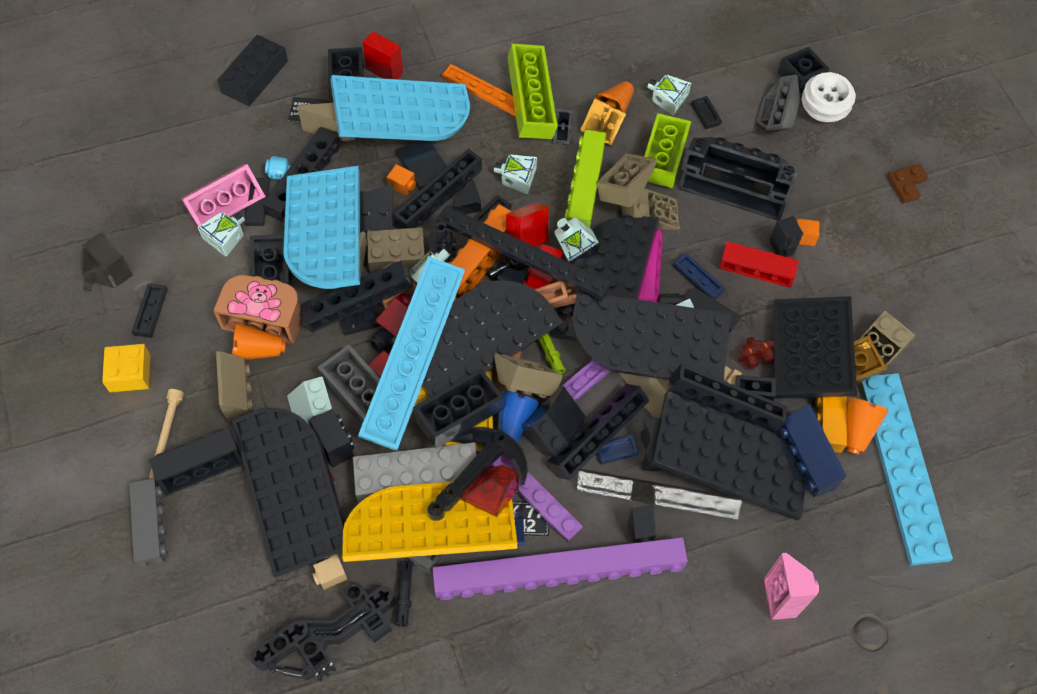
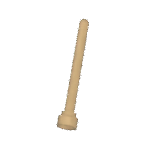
M168 390L166 398L169 405L155 456L165 451L176 407L182 402L184 393L180 390ZM152 468L150 471L149 479L155 478Z

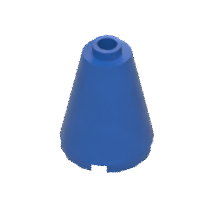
M502 391L504 409L499 412L497 430L508 434L518 442L525 430L522 424L537 410L539 403L528 396H518L519 393Z

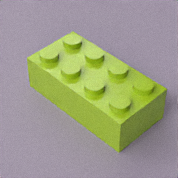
M657 113L644 157L657 160L648 180L649 183L673 188L691 121Z

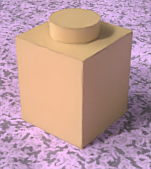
M337 555L313 565L316 572L312 573L316 584L322 585L323 590L347 580Z

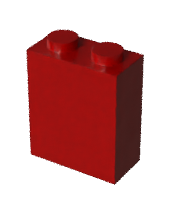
M372 31L362 42L366 70L383 79L398 80L403 74L400 45Z
M532 203L507 213L506 234L535 247L547 242L549 206Z

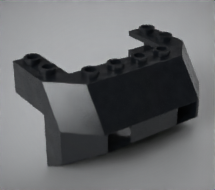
M698 137L692 139L687 149L681 168L683 173L678 189L778 221L781 220L786 203H788L798 169L774 153H763L758 148L750 149L738 142H728L722 137Z

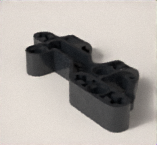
M351 582L347 584L344 589V595L350 606L348 610L333 620H296L256 647L251 653V662L261 671L269 669L271 673L282 672L283 675L303 678L304 680H309L316 676L321 682L323 680L322 676H329V671L333 670L335 672L337 670L326 654L328 645L342 644L363 628L374 643L392 631L390 624L383 615L394 606L395 599L392 590L388 587H380L368 595L359 583ZM352 591L360 592L356 598L349 597ZM381 597L388 598V601L381 600ZM374 601H375L376 605H378V608H377V609L375 608V605H374V603H373ZM299 629L303 632L301 636L296 632ZM289 635H290L291 638L293 639V642H292V643H291V641H290L289 638H288ZM285 641L286 646L282 650H277V644ZM316 646L317 649L314 654H306L308 647ZM269 649H271L275 655L272 656ZM294 651H300L309 664L305 669L287 666L279 668L275 666ZM261 655H263L265 658L264 662L260 661L259 657ZM323 655L325 659L320 661V658ZM317 661L318 664L313 666L312 663Z

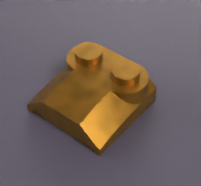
M870 335L854 341L856 383L859 385L865 379L886 370L887 366L882 361Z

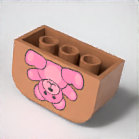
M239 275L229 279L224 284L214 308L215 316L222 330L235 332L236 323H241L280 336L282 341L293 345L302 324L300 303L295 289L278 280H266L259 276Z

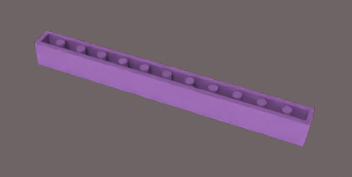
M674 538L432 568L436 598L449 600L453 596L458 595L465 598L472 597L474 593L491 595L499 590L513 592L516 591V588L524 587L526 590H532L540 585L555 587L558 583L565 582L568 585H573L581 580L596 582L600 578L606 577L614 580L622 575L637 577L647 572H650L651 575L660 574L663 570L678 572L685 568L688 560L683 538Z

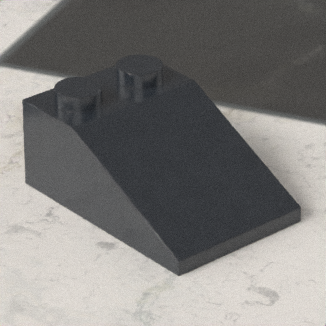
M284 234L250 236L251 276H259L271 281L278 280L290 285L291 271L284 258Z
M562 386L522 424V427L543 455L556 457L569 444L586 416L566 388Z

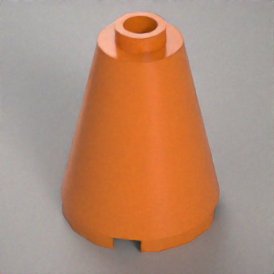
M623 81L601 92L595 98L626 112L634 94V87L631 83Z
M236 323L232 355L244 357L245 360L279 357L280 353L285 352L286 341H282L280 336Z
M849 398L846 446L848 447V452L859 455L860 452L866 450L888 413L887 408L873 405L865 400Z

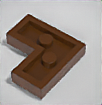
M916 164L888 173L887 178L904 204L920 198L921 195L914 184L925 182L928 176L921 164Z

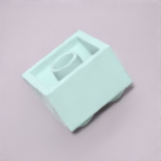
M323 376L302 382L287 395L291 412L300 415L310 424V419L332 409Z

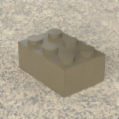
M423 228L367 231L370 274L397 259H400L410 270L425 256Z

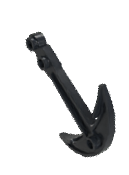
M473 427L449 441L463 444L476 442L484 447L454 482L449 483L436 497V501L430 503L427 508L428 516L433 521L443 519L445 512L450 511L463 497V493L500 456L505 457L511 462V468L518 476L520 485H525L528 469L523 449L508 434L487 427Z

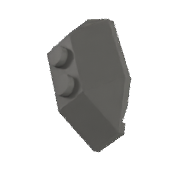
M797 75L780 77L777 81L778 83L766 93L757 118V125L767 131L794 126L800 104Z

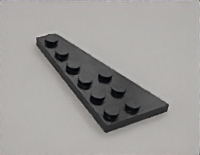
M393 184L360 194V233L364 231L366 238L367 231L393 230ZM283 219V234L285 232V219Z

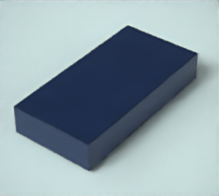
M629 435L610 440L597 455L602 465L639 455V450L634 436Z

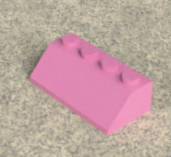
M243 164L181 197V200L199 227L219 213L224 212L227 216H231L264 198L265 195L249 166ZM250 183H252L255 187L253 199L248 201Z
M782 553L764 577L771 620L797 618L819 592L818 581L814 580L813 572L787 553Z

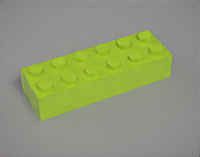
M511 44L507 59L519 138L553 139L558 125L545 48L539 45Z
M585 130L584 137H580L577 162L574 167V178L571 183V193L569 194L565 219L570 221L573 218H578L590 228L597 192L596 182L600 176L606 133Z

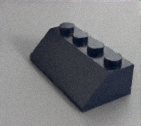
M810 404L788 416L786 423L779 429V433L786 440L792 456H795L798 461L796 465L800 474H803L806 480V488L809 492H812L814 497L836 490L846 477V473Z

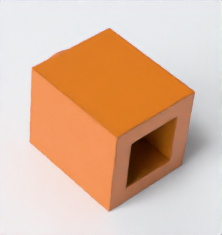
M396 164L387 176V184H393L394 191L407 196L416 186L415 175L413 172Z
M797 219V223L803 232L799 244L815 246L819 238V221Z

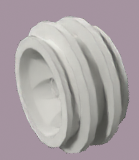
M828 72L810 78L803 90L801 101L804 109L814 119L822 122H835L845 118L850 113L855 103L856 94L853 86L845 77Z

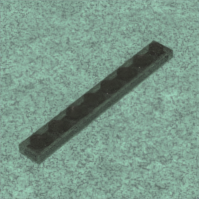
M580 469L576 488L578 491L737 520L742 499L734 496Z

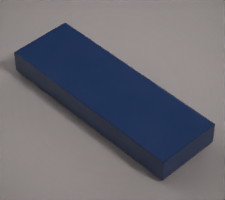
M687 253L673 263L672 266L692 285L714 300L725 292L726 288Z

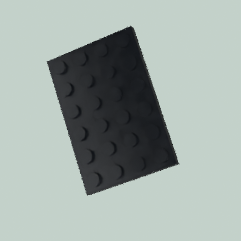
M851 296L774 299L775 398L857 396Z

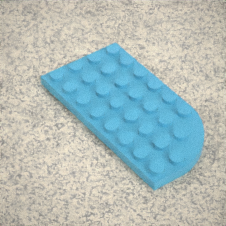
M332 75L330 79L339 137L439 141L449 138L460 131L470 111L466 84Z
M358 166L287 176L284 258L295 277L308 285L325 289L360 285V169Z

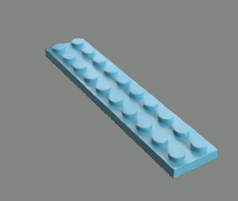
M428 256L358 437L396 451L398 450L465 269Z
M899 374L876 375L867 378L860 384L864 400L873 405H880L888 409V413L874 437L909 564L912 566L949 562L953 557Z

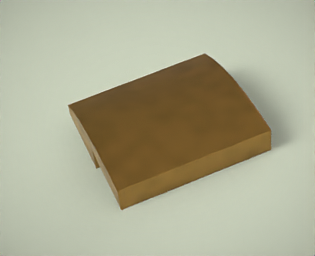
M595 98L580 130L583 132L585 130L606 133L605 143L612 145L626 113Z

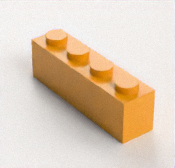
M816 397L815 406L818 407L816 417L834 452L842 453L847 446V397Z

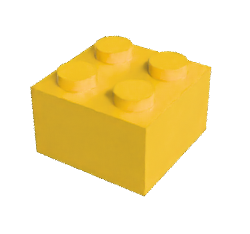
M145 344L105 347L102 382L109 392L149 389L150 353Z

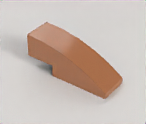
M561 281L535 289L547 299L552 308L574 304L577 291H581Z

